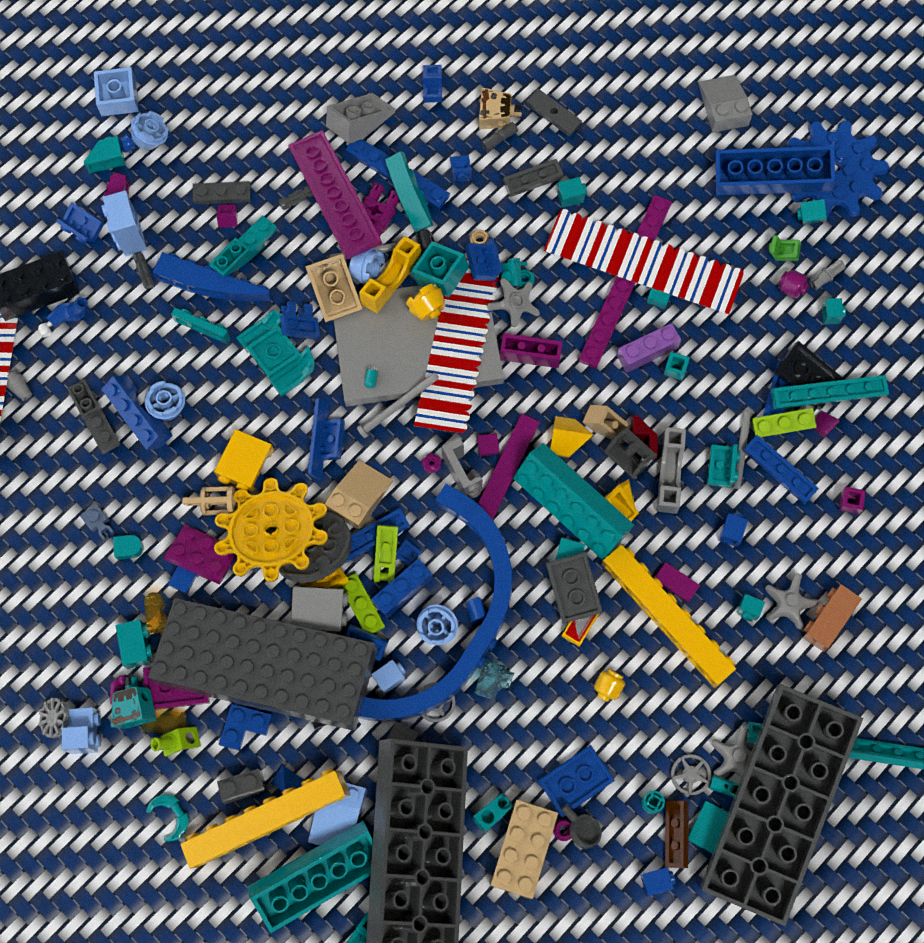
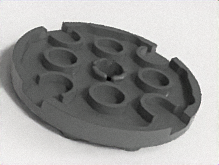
M326 512L324 517L315 521L314 527L327 533V542L324 545L314 546L309 550L306 548L305 555L309 558L310 562L307 569L299 570L293 564L282 566L279 573L284 578L301 583L315 582L329 576L344 564L352 548V535L347 524L340 516Z

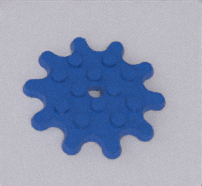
M815 121L809 125L808 130L811 137L808 141H802L795 137L787 141L786 147L834 146L835 165L840 167L839 171H835L833 192L791 193V199L794 202H802L807 198L814 200L824 199L827 217L834 206H841L850 217H856L861 211L858 204L860 198L868 197L874 201L882 198L883 191L874 183L873 179L877 175L886 174L889 171V165L886 161L874 159L870 154L877 146L876 137L854 138L851 134L852 125L849 121L839 123L835 132L826 131L820 122Z

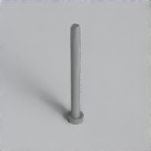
M432 373L364 426L360 424L357 427L359 433L364 438L368 437L369 431L437 381L439 376L436 373Z

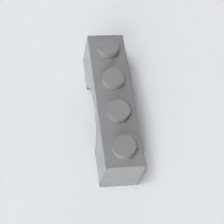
M666 427L664 430L656 512L677 514L680 508V479L686 429Z

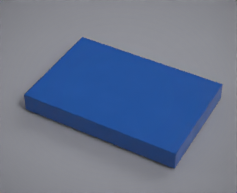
M589 745L539 779L538 783L560 816L563 817L565 814L561 811V808L564 805L568 804L574 810L615 780L593 747Z

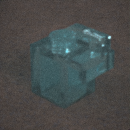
M486 660L479 676L475 694L495 700L500 689L510 688L514 673L505 670V665Z

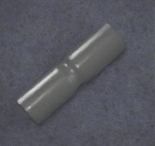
M514 122L509 123L497 133L481 142L483 149L488 152L502 141L517 133L518 128Z

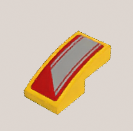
M599 614L569 622L562 637L580 647Z

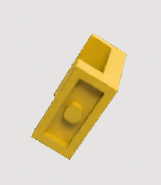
M235 429L214 470L215 475L218 477L217 480L226 485L229 483L234 484L238 490L244 489L254 492V484L265 461L274 452L273 446L270 443Z

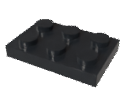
M800 341L793 345L773 372L789 386L844 380L841 375ZM826 403L816 404L813 406H815L818 410L823 409Z

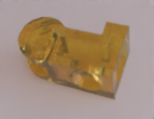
M152 592L144 600L146 627L150 634L163 632L167 619L164 620L163 612L166 602L159 593Z

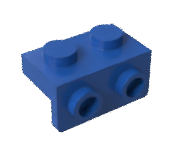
M71 202L63 219L57 218L56 220L61 225L60 228L68 233L72 232L76 235L75 238L83 243L95 242L105 224L104 221L74 202Z
M489 238L486 244L468 243L465 250L473 280L495 281L502 271V263L500 262L498 248L495 245L494 239Z

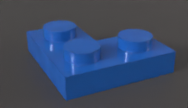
M231 704L219 745L240 751L246 731L267 736L272 715Z

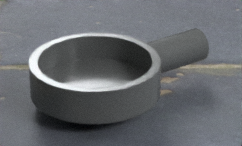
M568 804L561 808V811L571 821L569 828L570 836L577 846L589 849L600 842L602 836L601 827L594 817L587 814L577 816Z

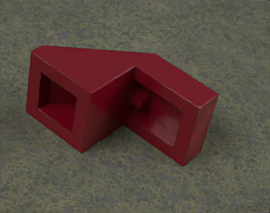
M633 415L631 432L640 440L647 441V446L655 454H658L657 434L638 415Z

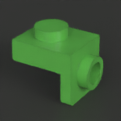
M773 235L772 242L769 244V252L775 261H799L800 240H780L778 235Z

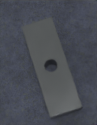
M537 89L526 101L527 106L569 137L582 124V120L540 89Z

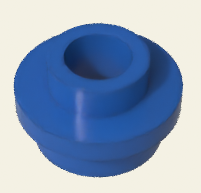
M125 134L124 137L120 138L123 152H129L130 154L133 153L132 149L135 148L132 137H128Z

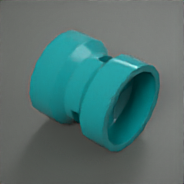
M650 791L642 798V808L649 814H656L664 808L665 798L658 791Z

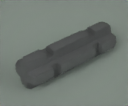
M306 186L304 190L300 189L288 195V198L280 199L279 205L283 210L290 208V205L294 206L306 200V197H312L313 194L309 186Z
M143 253L134 254L133 259L144 288H153L154 282Z

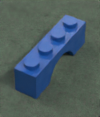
M128 375L112 376L101 389L146 450L162 448L173 436L162 420L154 418L140 406L136 398V393L139 390Z

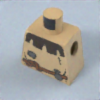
M482 88L479 129L502 128L510 123V116H522V105H511L510 93Z

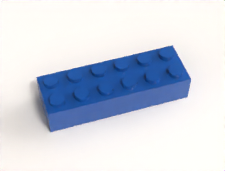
M834 146L716 150V195L833 192L835 186Z

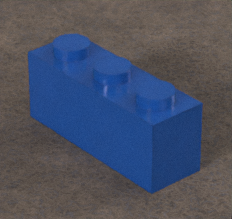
M417 559L376 594L371 601L376 609L387 619L433 579L432 573Z

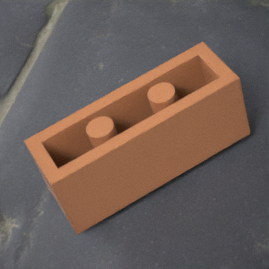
M842 584L836 589L833 587L826 596L829 599L827 603L819 606L815 612L817 617L814 622L810 620L803 629L806 632L803 638L822 652H825L830 647L862 600L861 597Z

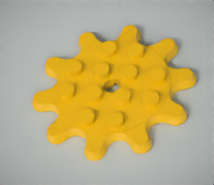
M268 478L264 481L263 490L258 495H251L244 489L237 490L233 495L235 502L238 504L237 510L231 514L221 513L216 516L215 524L220 528L227 529L228 535L225 539L215 544L214 550L220 556L228 554L237 555V561L233 566L235 575L243 577L251 569L259 567L263 569V577L266 581L275 582L279 577L280 568L286 564H293L299 570L307 569L310 562L309 558L305 555L306 548L311 545H324L327 542V533L314 527L315 521L326 515L327 507L323 503L308 505L304 502V498L308 493V487L304 483H298L290 491L283 492L279 490L278 481L275 478ZM276 527L277 529L272 535L266 532L268 528Z

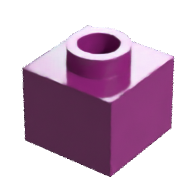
M844 487L841 491L839 510L860 514L863 511L866 490ZM852 500L853 504L847 503V501Z

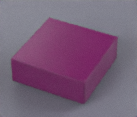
M497 433L477 436L480 457L500 454Z

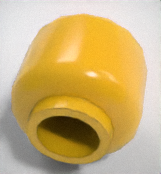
M611 669L602 671L594 684V689L598 692L597 697L606 702L609 699L617 700L625 687L624 676Z

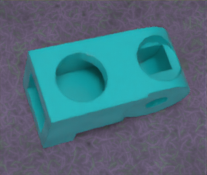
M502 793L475 814L472 820L485 834L514 805Z

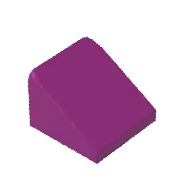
M237 204L218 205L216 215L218 227L237 226Z
M822 411L815 418L817 428L812 429L825 438L840 421Z

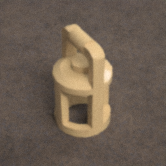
M234 486L202 487L200 496L184 497L182 503L185 506H200L203 516L221 513L231 514L236 511V502L233 498L235 488ZM227 491V497H210L208 492ZM211 505H227V510L209 509Z

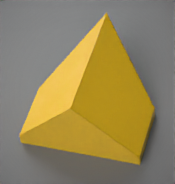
M555 416L550 449L559 457L569 458L593 434L576 419Z
M629 479L617 485L605 498L630 521L639 514L635 507Z

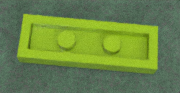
M813 408L752 418L754 434L760 437L817 428Z
M357 573L347 577L349 582L340 588H345V593H348V603L362 629L372 634L384 629L385 625Z

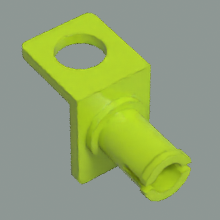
M197 727L175 729L162 735L160 738H153L150 743L153 751L163 750L164 756H170L181 750L199 748L201 746ZM187 732L193 735L194 741L192 744L186 739Z

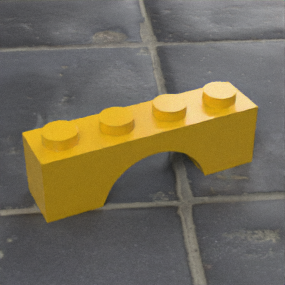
M405 236L393 249L390 262L385 271L376 279L370 278L360 290L359 295L362 306L378 314L421 258L420 244Z

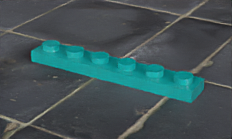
M886 375L778 387L771 389L774 409L882 397L889 395Z

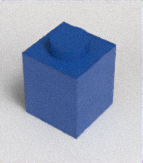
M728 513L718 541L738 547L742 541L748 520L744 519V516L741 514Z
M668 867L640 875L646 897L673 890V884H676L674 874L668 870Z

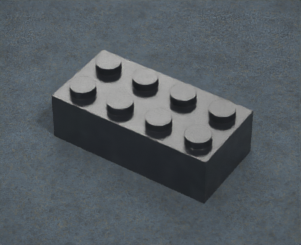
M63 251L0 273V314L5 321L80 294Z

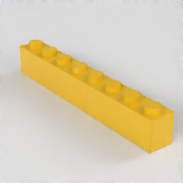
M621 544L603 560L602 566L706 680L716 688L736 670L734 661L728 655L724 656L720 652V646L713 639H708L703 627L695 624L690 619L691 615L684 608L681 609L676 604V598L671 593L667 594L662 589V583L657 578H652L648 574V568L642 562L638 563L631 549L628 547L624 548Z
M333 769L326 770L321 773L322 777L316 780L314 778L307 779L297 789L291 787L282 792L283 795L278 798L272 796L263 801L264 805L257 808L256 805L243 810L245 813L238 817L236 814L224 819V824L219 826L217 823L205 828L206 832L203 834L194 833L186 837L187 841L180 845L189 869L207 864L350 796L351 794L342 772L333 771Z

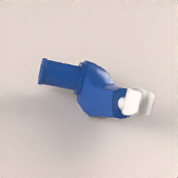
M78 297L75 302L58 305L46 317L48 322L39 325L38 330L42 337L45 338L52 333L49 328L52 325L56 328L64 322H74L82 319L85 316V308L88 306L87 300L83 297Z

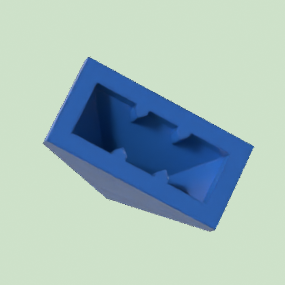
M282 765L270 784L284 791L291 787L295 789L301 787V783L305 780Z

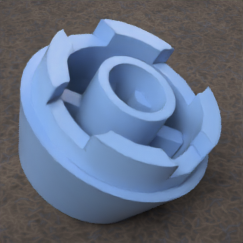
M152 111L143 114L139 113L131 122L133 142L145 150H152L167 140L169 130L163 122L164 118Z
M372 248L352 257L349 266L351 277L362 285H365L370 278H378L381 275L379 273L381 263L385 264L384 254Z
M165 381L153 384L145 397V407L149 414L164 421L175 419L185 405L183 391L177 385L166 383Z
M431 605L420 612L417 618V630L420 637L430 645H444L455 637L458 630V622L456 616L449 608L442 605Z

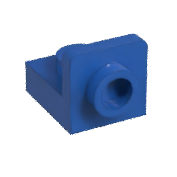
M469 155L450 157L453 181L464 182L472 179Z

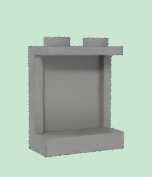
M459 437L442 446V458L460 492L473 499L481 494L483 480L479 476L470 481L458 461L459 458L464 456V444Z
M293 586L291 624L315 630L342 631L343 626H347V614H344V605L348 606V593H345V588Z

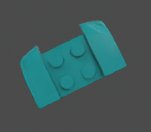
M273 310L237 336L236 339L246 352H249L269 378L272 386L283 397L300 385L313 372L315 362L309 346L300 354L289 338L282 336L280 321L282 314Z

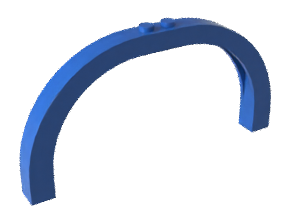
M448 484L444 485L435 499L436 506L464 522L476 533L486 547L494 569L495 584L491 606L482 625L454 668L442 680L429 689L406 698L382 700L365 697L359 719L378 722L401 721L421 716L438 708L455 696L466 685L477 668H482L487 659L485 657L488 650L492 651L498 642L496 637L507 617L512 596V569L509 553L498 527L485 510L474 500Z

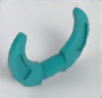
M172 795L155 797L149 803L146 810L147 813H150L157 806L171 807L178 818L176 820V829L171 835L164 837V841L180 839L186 833L189 826L188 813H184L178 803L180 800Z

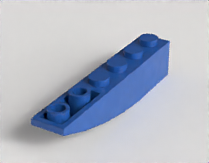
M162 252L153 271L157 281L210 298L246 302L272 300L270 290L264 285L256 286L244 278L240 280L234 278L231 274L223 277L210 266L203 267L193 260L187 259L186 261L180 259L179 256L173 253L166 254Z

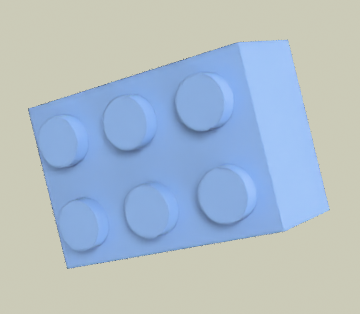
M126 190L104 196V205H101L102 210L108 220L106 222L108 231L112 235L113 241L116 242L118 250H122L125 256L148 250L138 215Z

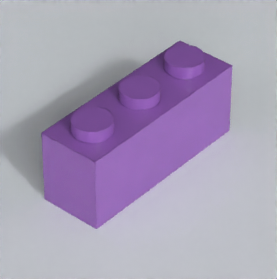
M671 323L620 347L617 357L627 373L678 349L681 338Z

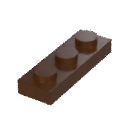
M666 801L665 868H688L689 801Z

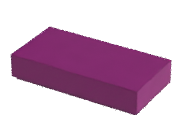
M665 562L655 577L662 583L663 587L686 603H689L700 587L699 584L667 562Z

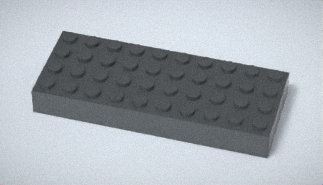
M174 598L148 678L156 685L159 684L169 688L355 731L378 649L373 642Z
M782 684L777 685L699 889L786 926L862 724V717Z
M400 739L379 741L366 943L459 942L468 747Z

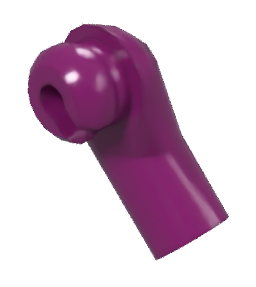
M120 675L111 683L110 704H112L114 692L125 689L124 678L129 677L128 675Z

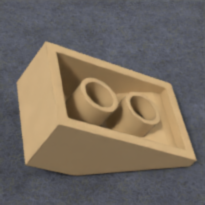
M343 254L305 266L325 323L363 310Z
M359 460L335 487L325 502L327 511L340 516L344 522L360 531L393 483V480Z

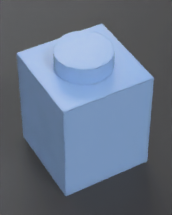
M391 660L374 672L372 676L383 693L386 694L405 681L404 674L406 672L400 663L395 664Z

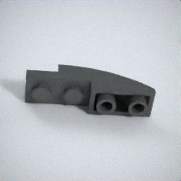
M83 379L67 388L102 454L121 445L86 380Z

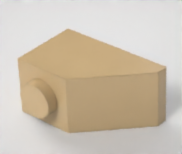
M590 405L583 420V423L595 433L612 440L626 427L629 430L631 428V425L608 406Z

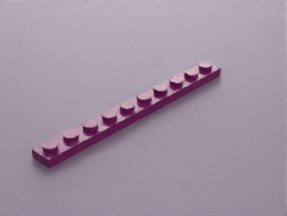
M654 195L637 231L639 239L646 236L651 242L656 240L672 205V201ZM616 277L578 362L597 369L636 284L635 282Z

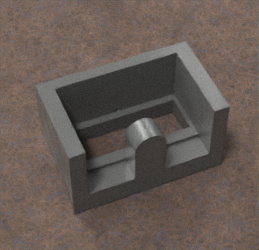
M627 427L613 438L604 451L633 479L642 473L650 461L657 455ZM623 440L629 445L628 448L622 444ZM637 452L644 460L641 462L634 453Z

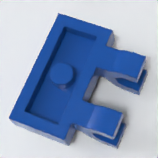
M288 301L287 306H281L283 314L280 317L282 336L318 339L320 337L318 318H313L312 304L305 303L304 308H299V316H296V302Z

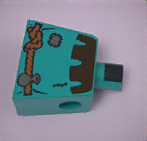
M137 677L124 678L125 689L113 694L111 727L128 729L156 721L150 689L138 687Z

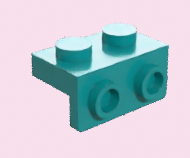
M733 444L732 447L711 445L707 485L732 488L734 482L738 481L739 470H736V463H739L741 451H737L738 444Z

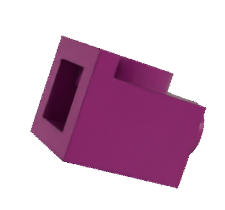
M120 173L111 175L110 182H107V192H104V196L125 190L129 196L130 183L127 176Z

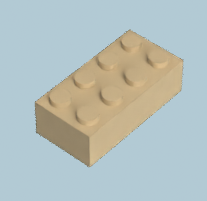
M516 800L491 882L492 887L531 900L533 899L558 816L557 812Z

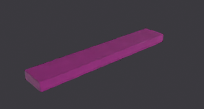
M521 414L478 502V505L485 510L492 520L540 424V421Z

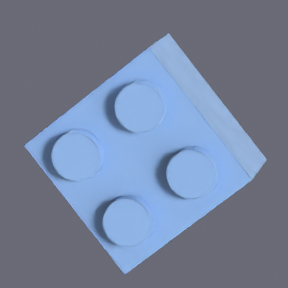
M132 67L94 71L96 106L101 116L139 112L137 83Z

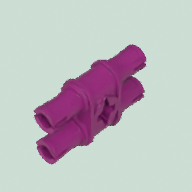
M374 183L368 196L363 197L362 205L378 235L381 236L388 229V224L392 217L395 216V208L400 199L397 193L395 195V190H391L385 204L378 202L385 188L381 184L377 187L378 183Z

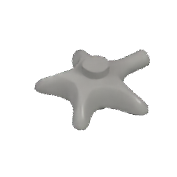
M503 278L500 283L504 291V299L500 302L488 303L489 311L506 310L510 315L512 327L518 326L523 312L534 316L540 315L539 310L529 301V294L532 289L531 282H528L521 290H517Z
M794 573L788 590H779L772 585L766 586L767 593L777 604L776 608L766 615L768 620L788 617L798 629L804 628L800 612L806 608L817 606L818 600L805 598L799 593L802 579L801 574Z
M740 726L738 739L733 745L724 744L716 739L712 740V746L724 758L723 764L714 771L715 776L735 772L742 778L752 752L746 746L747 727Z

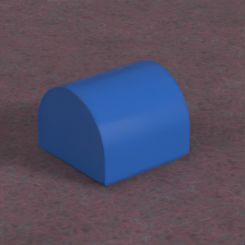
M476 597L465 602L471 623L484 621L487 614L482 599Z

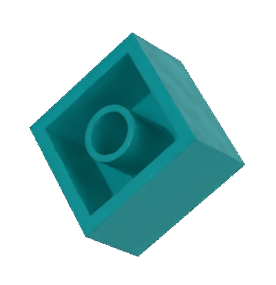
M432 241L411 272L417 285L425 287L431 283L432 285L436 284L438 288H441L444 296L450 297L469 269V265L463 253Z

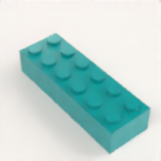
M544 443L529 453L513 478L602 560L618 548L634 527V524Z
M364 821L247 887L250 899L270 933L371 876L373 837Z

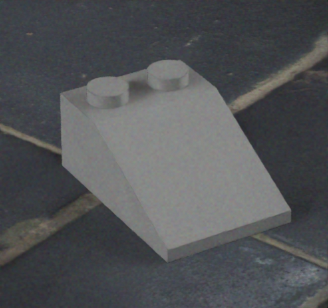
M735 75L700 81L698 83L712 133L749 126L752 111L748 98Z
M367 94L327 106L326 127L346 142L354 143L357 140L364 139L393 115L395 108L375 94Z

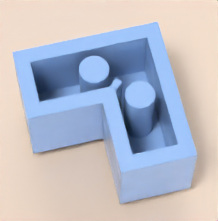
M93 707L69 709L67 728H62L63 751L70 754L98 753V747L101 746V736L98 734L101 715L98 713V710Z

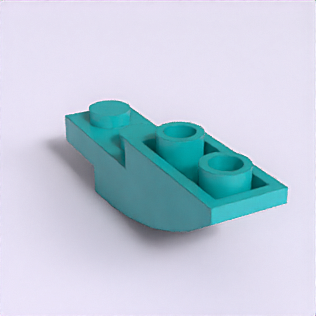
M262 215L239 239L235 237L209 263V266L223 277L233 273L249 262L265 247L264 243L277 231V226Z

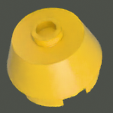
M431 283L420 289V292L414 299L410 297L406 302L409 312L421 321H427L430 318L431 320L435 319L446 306L441 288Z

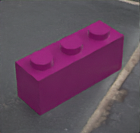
M503 333L500 360L559 368L563 342Z

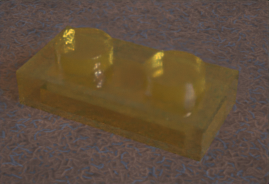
M155 711L156 721L143 724L141 732L166 734L178 728H185L187 713Z

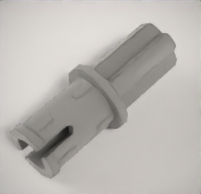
M837 260L828 268H823L817 276L809 280L810 286L815 291L828 281L831 282L833 277L846 268V265L842 260Z

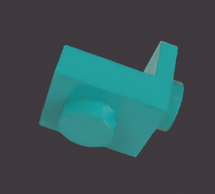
M520 258L508 259V263H502L501 278H505L512 286H521V266H527V262H520Z

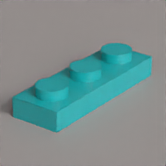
M174 308L171 313L174 321L225 344L230 339L227 328L221 324L214 325L209 323L208 319L199 316V318L195 317L186 309L179 310Z

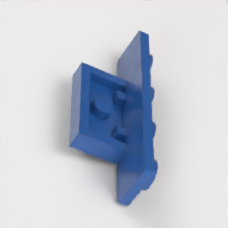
M316 398L314 406L312 438L309 447L310 457L307 466L308 475L317 480L322 479L324 461L341 459L345 421L342 419L328 420L330 404L321 398Z

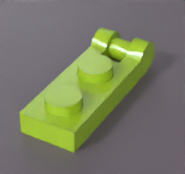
M377 525L374 582L388 581L390 583L395 579L399 526ZM381 567L389 568V572H381Z

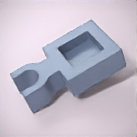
M96 503L79 515L93 533L98 529V534L104 541L107 540L103 536L106 530H109L112 535L115 533L110 526L105 525L109 519Z

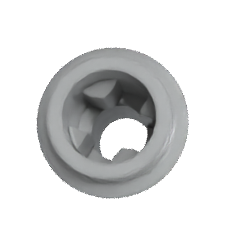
M13 371L7 375L6 387L21 398L22 401L32 396L21 373L18 374L17 371Z

